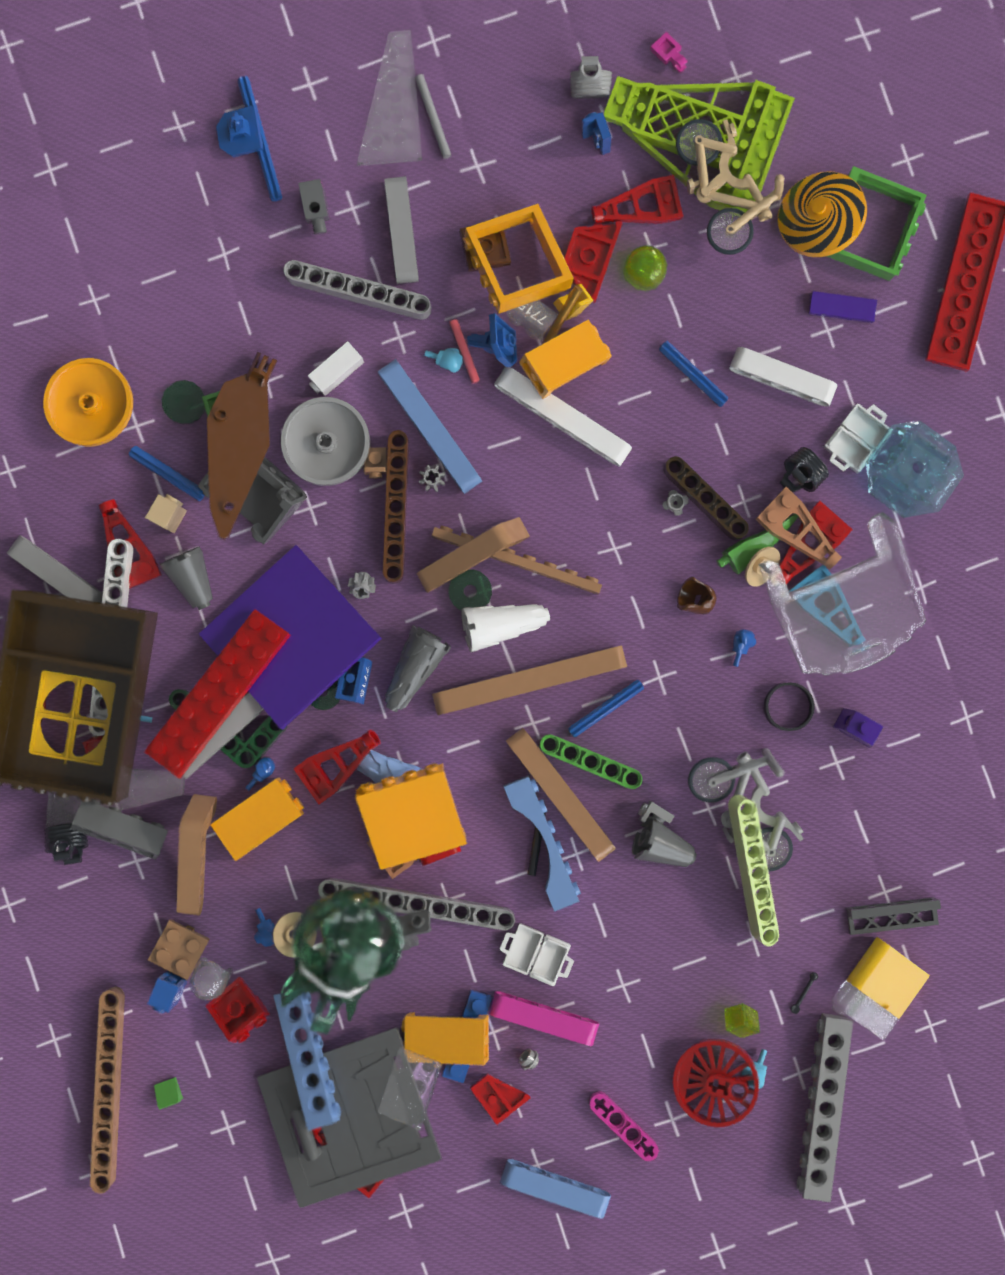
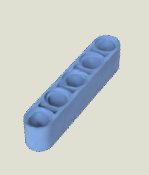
M507 1159L500 1183L508 1188L596 1218H604L611 1194L605 1190L513 1159Z

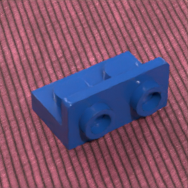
M593 112L586 115L582 119V138L585 139L593 136L596 149L600 148L602 155L609 153L611 150V134L603 112L598 114Z

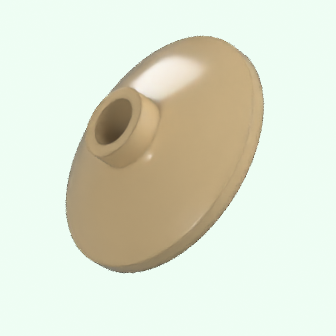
M765 547L752 557L745 571V579L748 584L760 586L772 577L780 563V553L776 548Z
M300 912L285 914L277 921L273 929V942L276 949L288 957H299L300 952L312 947L316 940L314 922L310 917ZM291 930L295 931V936L293 938L289 937V932Z

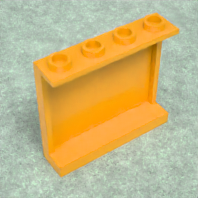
M437 763L429 764L419 771L409 770L404 772L402 776L395 778L389 776L382 779L379 783H365L356 789V799L380 870L467 844L466 834L457 813L443 763L439 765Z

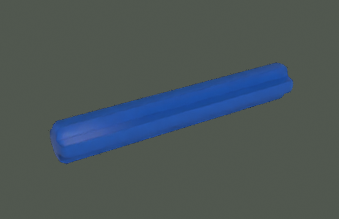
M665 341L660 346L659 351L718 406L721 407L728 401V396L669 341Z
M134 446L130 449L129 457L197 501H201L205 497L197 484L141 448Z
M635 680L571 725L568 731L573 737H577L644 690L643 684L640 680Z

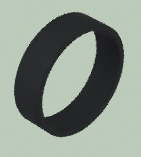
M788 682L776 685L768 692L764 701V712L767 720L780 730H799L811 721L814 714L815 705L811 693L804 686L797 683ZM785 685L798 687L806 694L809 700L807 718L802 724L794 728L779 726L773 721L769 713L770 697L778 688Z

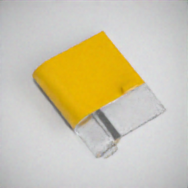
M876 937L831 1000V1003L834 1004L832 1009L841 1016L846 1013L884 1041L930 975L886 942Z

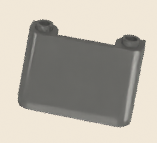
M264 457L240 513L253 524L251 528L253 538L264 545L271 540L302 505L307 495L297 484ZM207 472L198 487L209 498V475Z

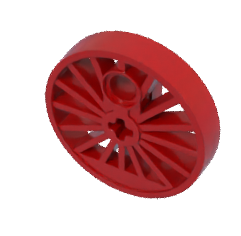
M713 1038L699 1041L683 1053L674 1070L673 1088L679 1105L692 1119L710 1127H727L743 1120L754 1108L759 1094V1077L753 1060L744 1049L731 1041ZM712 1045L721 1046L717 1068ZM707 1046L711 1067L699 1048ZM729 1048L735 1051L721 1070L725 1049ZM694 1054H696L704 1068L693 1061ZM738 1055L745 1060L742 1064L728 1071ZM748 1066L752 1071V1074L735 1076L736 1073ZM693 1068L698 1073L691 1072V1069ZM691 1078V1079H695V1080H698V1081H696V1082H689V1079ZM714 1079L719 1080L718 1087L714 1086ZM754 1080V1088L749 1087L748 1081ZM739 1084L745 1091L736 1093L732 1087ZM702 1087L686 1097L687 1089ZM706 1092L695 1109L688 1104V1102ZM748 1094L753 1095L750 1102L746 1100ZM709 1096H711L707 1116L700 1114V1109ZM715 1097H717L720 1118H711ZM722 1098L734 1116L726 1118ZM732 1101L739 1102L746 1108L739 1113Z

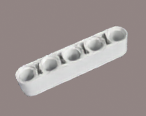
M737 347L730 365V370L737 374L825 407L830 406L837 388V384L831 380L744 347Z

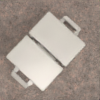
M860 404L855 405L841 423V426L838 427L824 445V448L832 454L830 461L842 471L851 468L856 473H859L892 431L890 427L884 424L887 414L874 404L867 410ZM871 411H874V412H875L876 414H878L882 419L879 420L877 417H875V416H874L873 414H871L870 412H871ZM835 457L838 458L840 461H842V462L845 464V466H843L841 463H839V462H838L837 460H835L834 458H835Z
M519 923L515 934L506 933L500 950L506 954L503 966L525 975L530 973V977L551 986H555L558 976L567 978L574 963V960L567 956L571 947L569 943L548 934L544 936L543 932ZM509 937H512L513 940L509 950L505 949ZM564 961H569L565 972L561 973Z

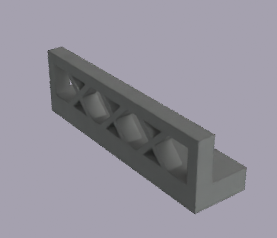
M931 897L847 907L849 934L856 935L939 925L937 909H941L940 900ZM931 910L932 920L923 921L918 917L921 911ZM903 913L912 915L907 923H900L895 918L898 914ZM887 915L890 918L884 926H879L874 922L877 916ZM866 918L868 920L863 928H854L853 919Z

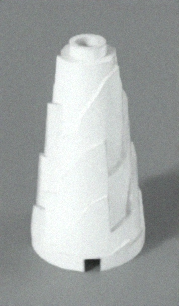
M537 604L467 607L462 609L463 630H466L467 636H465L470 652L519 637L520 634L537 630L541 626H545L547 621H550L548 608Z

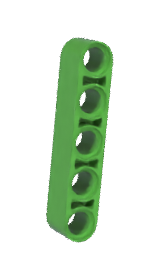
M551 734L543 736L540 740L541 750L552 757L629 789H636L642 783L641 773L624 764ZM547 738H553L556 742V747L551 751L546 750L543 745ZM567 747L575 748L576 756L573 759H567L564 756V750ZM589 755L595 756L597 761L596 765L592 768L586 767L584 762L585 758ZM609 764H614L617 768V772L613 776H607L605 773V768ZM633 772L637 775V781L629 785L626 782V776Z

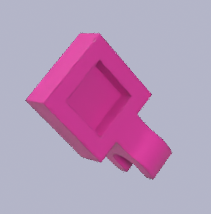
M667 32L651 46L650 50L665 65L671 61L673 67L679 73L687 67L685 65L687 63L686 58L679 53L682 46Z

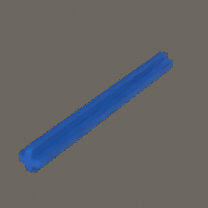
M247 76L239 77L237 82L244 106L255 105L257 107L249 78ZM258 112L264 150L257 151L270 199L272 202L282 200V194Z

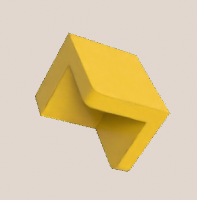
M582 284L577 285L583 290L566 320L578 316L593 302V299ZM570 293L559 297L553 303L559 313Z

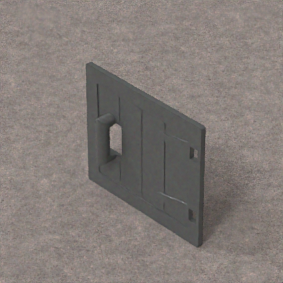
M397 1028L323 1053L329 1064V1070L327 1071L329 1079L333 1081L335 1087L334 1099L339 1104L341 1110L339 1121L322 1127L327 1145L317 1148L312 1130L308 1131L291 1065L260 1075L257 1078L300 1208L441 1160L442 1156ZM399 1054L404 1068L401 1069L397 1068L394 1057ZM313 1057L308 1058V1059H306V1060H307L309 1063H311ZM312 1074L311 1081L314 1085L318 1084V1077ZM318 1096L317 1104L321 1108L324 1107V1100ZM291 1118L294 1120L304 1153L301 1152ZM424 1123L428 1136H420L418 1124Z

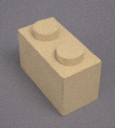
M158 494L145 518L175 533L187 510L182 508L183 503L174 497L166 494L164 498Z

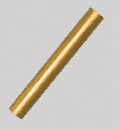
M574 286L546 335L545 343L555 338L583 290L581 287Z

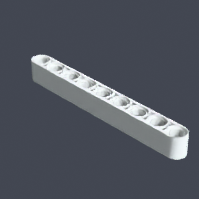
M114 539L109 543L102 603L127 607L133 546L126 540ZM122 543L125 546V551L122 555H118L116 548ZM118 565L123 570L120 577H116L114 574V569ZM117 587L120 590V596L115 600L112 597V590ZM95 687L92 689L89 718L105 720L108 716L107 708L103 709L100 706V700L103 697ZM89 726V730L93 735L102 736L105 734V730L101 731L98 727Z

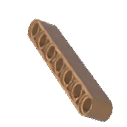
M521 728L506 740L507 744L596 860L600 862L616 849L526 730Z

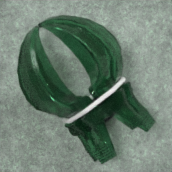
M354 886L351 889L338 890L331 896L320 898L307 907L294 926L291 939L293 951L297 958H294V971L285 982L280 993L281 1005L285 1007L304 991L309 994L319 993L310 1031L328 1034L339 1009L344 1003L347 1020L351 1021L360 997L370 989L372 980L391 974L401 958L404 946V933L399 917L382 901L373 899L372 903H370L369 901L373 894L366 888ZM374 908L385 916L392 927L389 939L382 948L380 928ZM320 927L323 941L311 947L307 942ZM328 1002H332L328 1017L321 1016Z

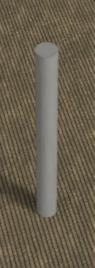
M423 74L417 75L415 79L443 159L451 157V153Z

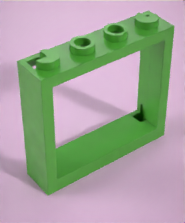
M853 166L848 176L858 185L912 205V208L888 267L844 250L826 257L890 281L895 275H899L903 267V263L900 262L903 255L906 256L911 247V243H908L910 236H914L918 229L917 218L922 216L925 211L926 204H924L926 194Z

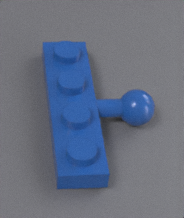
M470 990L461 1018H477L479 1015H487L492 996ZM445 1064L442 1077L464 1083L469 1065Z

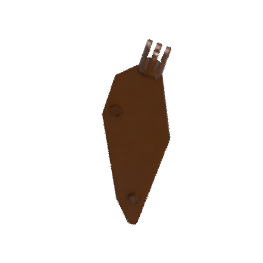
M260 352L256 353L247 374L224 382L207 418L209 508L217 534L221 539L229 537L270 446L268 381L277 360L272 359L265 373L269 356L264 355L259 367L256 368L261 356ZM229 506L232 510H227L225 507Z

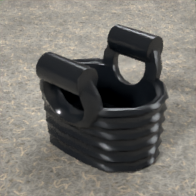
M800 447L797 452H794V454L785 459L784 466L787 472L779 483L784 488L787 487L792 493L800 489L814 492L828 478L829 472L826 465L811 449ZM792 475L799 482V485L796 487L788 479V476Z
M72 823L50 826L44 829V851L52 853L54 861L63 860L64 865L81 863L83 849L89 847L88 836L70 829ZM75 846L78 850V854L72 855Z

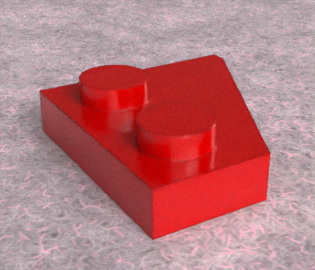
M489 1074L484 1075L469 1087L496 1125L531 1099L527 1093Z

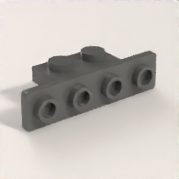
M423 910L347 929L346 949L353 951L370 947L377 955H388L396 950H409L411 947L419 945L417 935L431 931L430 912Z

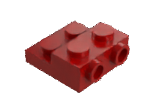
M238 977L205 1006L228 1041L234 1043H242L250 1036L249 1031L254 1027L259 1028L267 1022L266 1017L270 1014L260 998L254 995L242 977Z

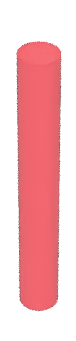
M454 319L449 322L471 382L476 383L480 381L458 319Z

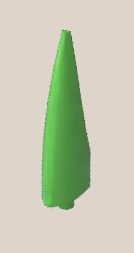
M796 514L789 516L783 522V528L788 531L798 516ZM767 530L738 541L721 552L723 557L716 562L720 568L729 564L738 575L746 570L748 563L758 551L765 547H773L780 539L771 535Z

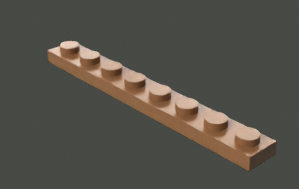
M442 525L440 529L435 527L432 533L433 538L458 547L463 546L474 538L466 533H461V536L452 533L453 529ZM509 548L501 550L490 557L597 595L602 587L601 584H598L599 580L590 576H586L585 579L578 577V572L570 569H565V571L556 569L557 565L546 561L543 565L535 562V557L526 554L523 557L514 555L516 551Z

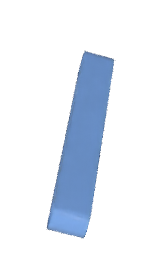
M395 359L377 371L460 490L465 494L482 482L480 476L398 361Z

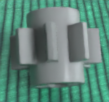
M427 465L426 472L420 471V475L424 479L420 480L419 483L420 485H427V492L430 488H434L438 492L437 487L439 485L445 486V482L441 478L445 477L446 474L445 472H438V465L435 469H431ZM430 474L437 477L435 483L428 480Z
M367 572L355 573L354 578H349V593L358 599L369 598L370 593H375V578L371 577Z

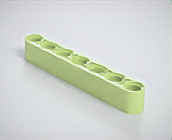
M735 795L729 800L728 808L750 930L755 939L766 946H772L778 941L779 931L757 807L752 800L742 795Z

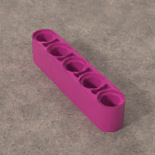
M495 991L489 1014L496 1018L588 1046H593L599 1023L592 1019L500 991Z

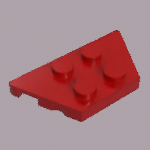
M619 221L609 225L597 224L592 227H575L564 259L574 278L572 283L575 285L582 284L593 299V303H596L623 222Z

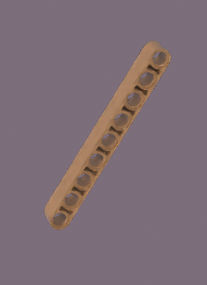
M617 646L432 694L437 715H442L628 666L623 647Z
M116 986L103 992L99 999L90 1187L95 1193L99 1194L105 1193L116 1179L125 994L121 988ZM108 994L115 995L117 1000L115 1004L109 1002ZM107 1016L114 1018L115 1026L107 1023ZM106 1039L113 1041L114 1048L107 1047ZM110 1062L113 1066V1071L107 1070L104 1063ZM103 1085H109L112 1093H106ZM102 1108H108L111 1116H106L102 1112ZM101 1130L107 1131L110 1138H104L101 1135ZM100 1153H105L109 1161H103ZM99 1176H104L107 1179V1184L101 1183Z

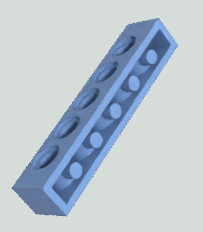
M306 987L273 995L307 1129L309 1131L333 1124L340 1120L341 1110L339 1104L334 1099L335 1087L333 1081L328 1076L329 1064L327 1058L323 1056L321 1049L323 1048V1041L317 1033V1018L310 1006L312 1002L311 995L306 990ZM296 1006L301 1011L299 1018L294 1015V1008ZM301 1029L306 1031L307 1037L305 1041L299 1036ZM307 1051H309L312 1054L313 1058L311 1063H309L305 1059V1053ZM312 1074L318 1077L317 1085H314L311 1081ZM318 1096L322 1097L324 1100L323 1108L319 1107L317 1104Z

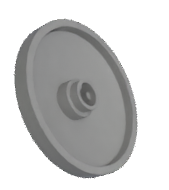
M319 397L302 403L289 415L282 429L281 448L287 464L301 479L315 485L332 486L349 480L362 468L369 453L370 436L363 417L353 406L337 398Z

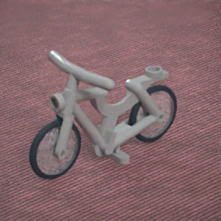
M764 748L762 750L763 757L756 760L752 759L747 752H743L736 758L739 764L734 766L717 757H708L698 761L690 770L688 785L690 791L697 799L708 803L725 799L732 792L735 778L737 777L740 778L733 796H743L751 774L757 785L753 789L751 800L756 804L759 821L771 826L761 829L768 872L784 867L792 856L793 844L789 835L783 831V827L790 829L799 841L804 839L801 835L804 831L796 821L791 823L783 812L778 811L774 816L764 813L760 807L761 797L768 796L770 790L758 769L769 765L777 777L784 775L783 769L775 760L770 750ZM728 810L722 814L721 822L724 825L722 830L732 844L734 838Z

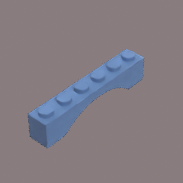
M527 775L505 784L504 789L512 808L531 820L545 840L549 855V873L545 889L554 912L579 902L577 895L581 893L577 883H572L569 875L572 874L568 861L563 863L560 855L564 853L560 841L555 842L552 834L556 831L552 821H546L544 813L548 812L543 799L538 801L535 792L539 791L535 779L530 780Z

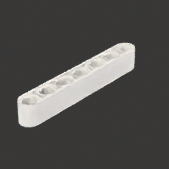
M505 366L494 383L497 389L616 466H621L632 449L627 442L553 394L542 399L531 380L511 367L507 368Z

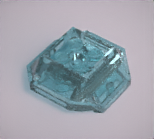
M921 421L891 425L866 460L868 493L903 518L939 512L964 477L956 446ZM914 463H917L919 465V473L914 472Z

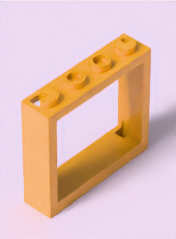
M539 204L465 229V236L463 238L465 249L470 251L472 265L474 269H478L483 288H487L490 304L496 307L498 314L571 289L574 278ZM530 221L556 278L504 296L478 238Z

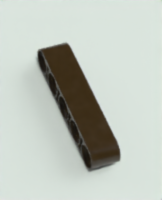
M674 456L668 459L663 469L666 477L726 536L732 540H739L748 533V523L682 458ZM669 464H678L680 471L678 473L671 472ZM686 478H691L695 481L694 488H688L685 485ZM701 494H708L711 497V502L709 504L703 503L700 498ZM717 509L725 510L727 514L726 519L717 517ZM733 524H738L742 527L740 535L732 531Z

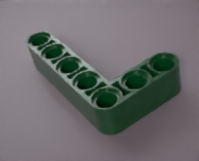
M177 689L171 692L169 695L170 705L176 710L180 706L176 701L177 696L182 693L186 698L190 693L189 691ZM269 716L247 741L237 734L233 737L235 740V747L233 749L227 748L225 744L220 750L242 768L252 767L257 764L286 731L287 726L283 730H274L271 726L273 719ZM259 735H264L267 739V744L264 747H260L257 744ZM246 751L252 755V761L249 764L244 763L242 760V755Z

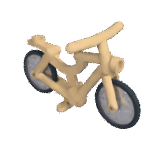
M704 119L692 120L679 130L676 137L678 155L684 162L697 166L698 181L693 182L692 178L687 180L688 193L691 195L694 193V189L698 188L696 197L701 203H708L713 200L749 209L747 212L736 208L722 209L712 216L707 226L708 241L716 251L726 255L740 253L752 241L754 234L752 220L757 216L760 222L772 218L769 207L771 206L770 204L781 199L784 190V177L778 174L775 177L774 191L763 197L751 175L745 174L743 179H738L729 171V159L737 154V146L733 138L737 136L734 124H729L727 119L723 121L722 124L728 138V142L724 143L722 142V135L719 129L712 122ZM721 154L719 162L720 174L711 182H708L707 164L714 161ZM727 183L731 187L740 190L748 189L755 201L716 191Z

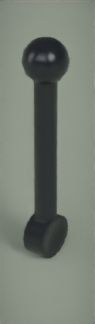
M816 972L810 974V980L796 1004L791 1006L792 1013L798 1014L800 1012V1004L813 982L818 979Z

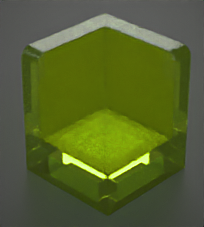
M743 1003L724 1009L726 1031L740 1038L760 1033L759 1017L756 1010Z

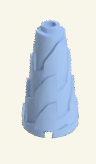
M371 750L357 767V770L371 778L375 783H379L386 777L393 776L395 778L402 776L406 771H419L422 768Z

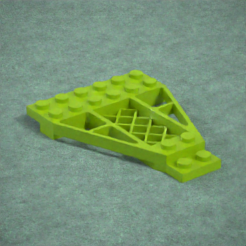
M617 76L604 112V117L606 121L622 126V130L686 187L691 165L688 164L686 172L682 173L652 146L678 154L676 140L671 131L678 127L682 128L686 123L705 115L710 116L713 124L717 126L722 135V142L727 143V135L723 134L719 126L727 119L728 123L734 124L737 136L734 137L737 154L729 159V171L738 179H743L745 174L751 175L761 192L795 98L775 91V86L758 80L748 83L655 85L652 83H637ZM749 91L750 95L743 115L741 116L714 106L717 93ZM714 92L711 103L708 104L680 93ZM664 100L668 101L671 109L662 113L658 103ZM655 107L658 115L650 118L652 109ZM688 108L692 116L682 120L679 110ZM674 113L678 122L668 126L664 117ZM660 119L664 129L655 133L651 123ZM697 124L699 130L690 134L687 129L683 132L685 136L680 138V143L687 140L690 147L680 144V148L687 158L696 161L692 138L701 134L703 138L709 139L706 131L712 128ZM667 133L670 140L660 136ZM705 153L706 159L710 158L714 153ZM721 154L707 165L719 169ZM727 183L716 191L755 201L748 189L740 190L731 187ZM695 188V189H694V194H695V195H696V192H697V189H698V188ZM713 200L706 203L709 207L717 210L725 208H736L743 212L749 210ZM729 213V214H731V215L740 217L739 214Z

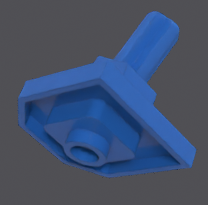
M255 105L223 114L216 126L219 147L232 157L264 150L258 112Z
M490 314V331L485 332V335L472 333L467 337L468 345L483 348L486 352L495 354L496 359L507 368L511 367L517 362L516 331L497 314Z

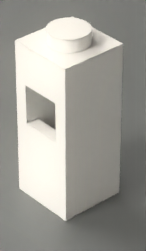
M347 341L308 375L311 380L309 385L317 394L321 392L326 396L364 363L363 358Z

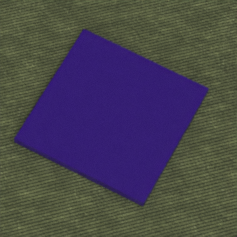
M297 545L288 551L199 633L202 639L218 656L253 610L256 609L291 635L248 690L282 730L382 639Z

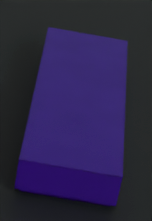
M812 291L808 314L873 323L875 321L877 300Z

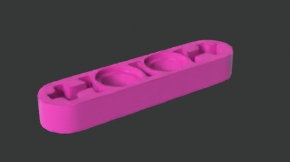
M601 1091L594 1092L589 1099L591 1110L643 1160L653 1161L656 1159L659 1152L656 1142L607 1094ZM596 1098L598 1100L604 1099L603 1103L608 1108L605 1116L603 1115L605 1110L600 1105L595 1107ZM615 1112L622 1116V1120L618 1124H613L609 1120L610 1115ZM630 1128H635L638 1131L637 1138L633 1140L626 1137V1131ZM641 1140L647 1147L652 1145L653 1152L651 1154L649 1152L644 1154V1148L640 1144Z

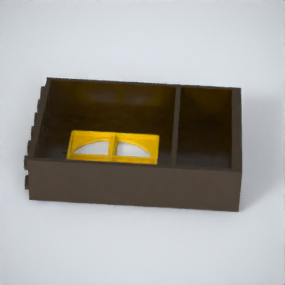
M11 589L0 656V786L4 783L10 784V788L24 790L25 787L33 788V792L46 794L47 791L55 792V796L63 798L73 795L78 796L77 800L87 802L91 801V799L100 800V804L114 805V803H118L128 797L158 612L30 590ZM66 681L74 682L75 688L70 713L44 709L43 703L46 697L56 686ZM84 685H92L102 695L108 713L105 720L89 718L80 714ZM42 718L68 723L63 753L55 752L46 742L41 730L40 722ZM79 724L103 728L105 730L104 737L94 750L84 756L74 755L76 730Z

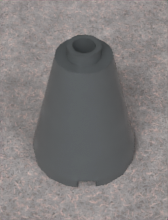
M200 546L160 564L161 569L192 608L197 607L198 610H201L211 605L209 601L213 599L203 551Z
M648 817L644 823L642 822L640 826L644 828L641 833H636L632 845V854L635 855V859L680 867H688L694 863L697 854L691 844L653 817Z

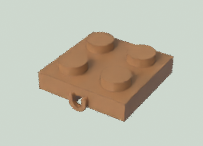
M170 919L148 960L164 968L163 970H168L169 973H174L188 980L209 938L195 932L192 926H184Z

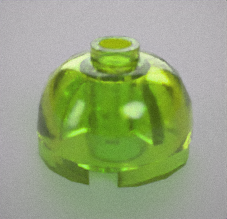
M642 245L636 247L628 254L624 262L623 272L626 281L634 286L635 289L641 291L657 288L667 274V262L664 254L654 246Z

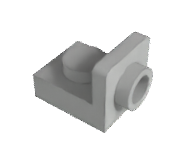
M651 801L648 804L644 803L638 812L640 815L638 820L643 823L651 812L654 813L652 817L662 824L664 821L671 823L674 815Z

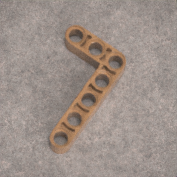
M520 517L503 522L416 574L426 593L499 551L526 540L530 535Z
M194 794L181 819L179 829L177 913L200 916L202 912L206 833L216 812L217 797Z

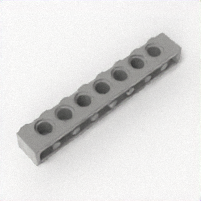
M822 1013L821 1019L817 1021L819 1038L814 1044L816 1062L811 1067L813 1086H810L808 1090V1099L811 1101L810 1109L807 1108L805 1114V1121L808 1123L807 1131L803 1132L802 1138L805 1149L804 1154L801 1153L800 1155L801 1176L797 1178V1190H799L804 1199L831 1202L853 1021L847 1016ZM836 1034L837 1040L833 1044H828L829 1036ZM828 1057H834L833 1064L825 1066V1060ZM830 1079L831 1085L828 1088H822V1083ZM823 1102H828V1108L824 1111H820V1104ZM819 1125H826L822 1133H816ZM816 1148H823L820 1155H813ZM814 1170H820L818 1177H810Z

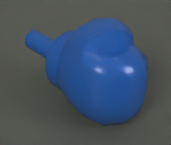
M745 629L736 631L732 651L736 652L733 666L738 667L741 655L747 654L748 649L756 645L755 635L752 631Z
M264 757L258 761L256 770L252 774L253 779L245 787L248 791L252 789L257 781L262 783L264 779L273 774L276 767L270 757Z
M258 908L255 911L261 923L256 925L258 931L254 935V939L257 944L269 947L274 944L273 929L275 924L272 923L271 919L265 920L261 909Z

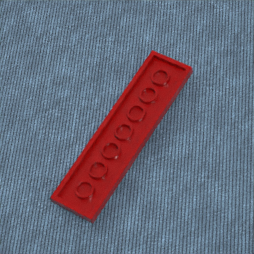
M971 192L968 194L925 361L965 372L970 370L1005 234V201Z
M254 609L145 749L144 753L181 779L291 635Z

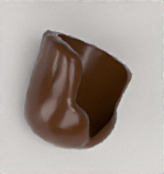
M689 577L682 584L679 591L677 607L681 611L705 615L715 607L717 596L712 587L695 577ZM697 595H701L699 603L696 605L694 603Z

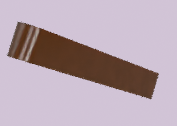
M400 430L393 431L389 435L387 451L383 575L388 582L393 584L399 583L403 579L405 566L409 441L407 435ZM397 437H402L405 440L404 444L400 447L393 445V440ZM395 459H402L404 464L401 468L396 469L392 467V462ZM396 480L403 483L402 488L398 491L391 489V484ZM394 502L402 504V509L397 513L390 510ZM399 524L401 526L400 533L396 535L391 534L389 531L391 525ZM396 545L400 547L399 555L395 557L390 556V547ZM393 567L398 568L400 572L399 576L395 579L388 577V571Z

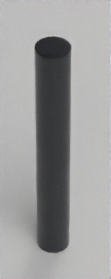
M536 826L527 875L536 876L542 835Z

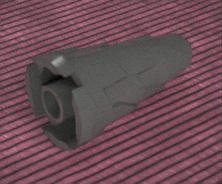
M413 625L403 647L400 660L395 668L394 677L385 694L386 698L384 701L387 702L386 707L394 712L406 708L415 693L437 668L445 654L450 651L451 645L447 642L441 643V638Z

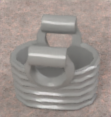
M582 56L579 70L570 73L571 97L587 99L606 98L611 95L612 72L601 69L598 56ZM586 71H596L592 76L586 75Z

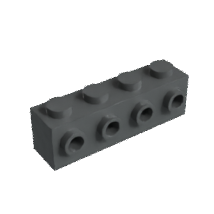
M91 799L89 802L81 801L70 829L146 857L157 859L168 833V830L164 829L163 825L156 822L151 824L144 822L142 817L134 814L130 816L125 815L116 807H103L100 805V802Z

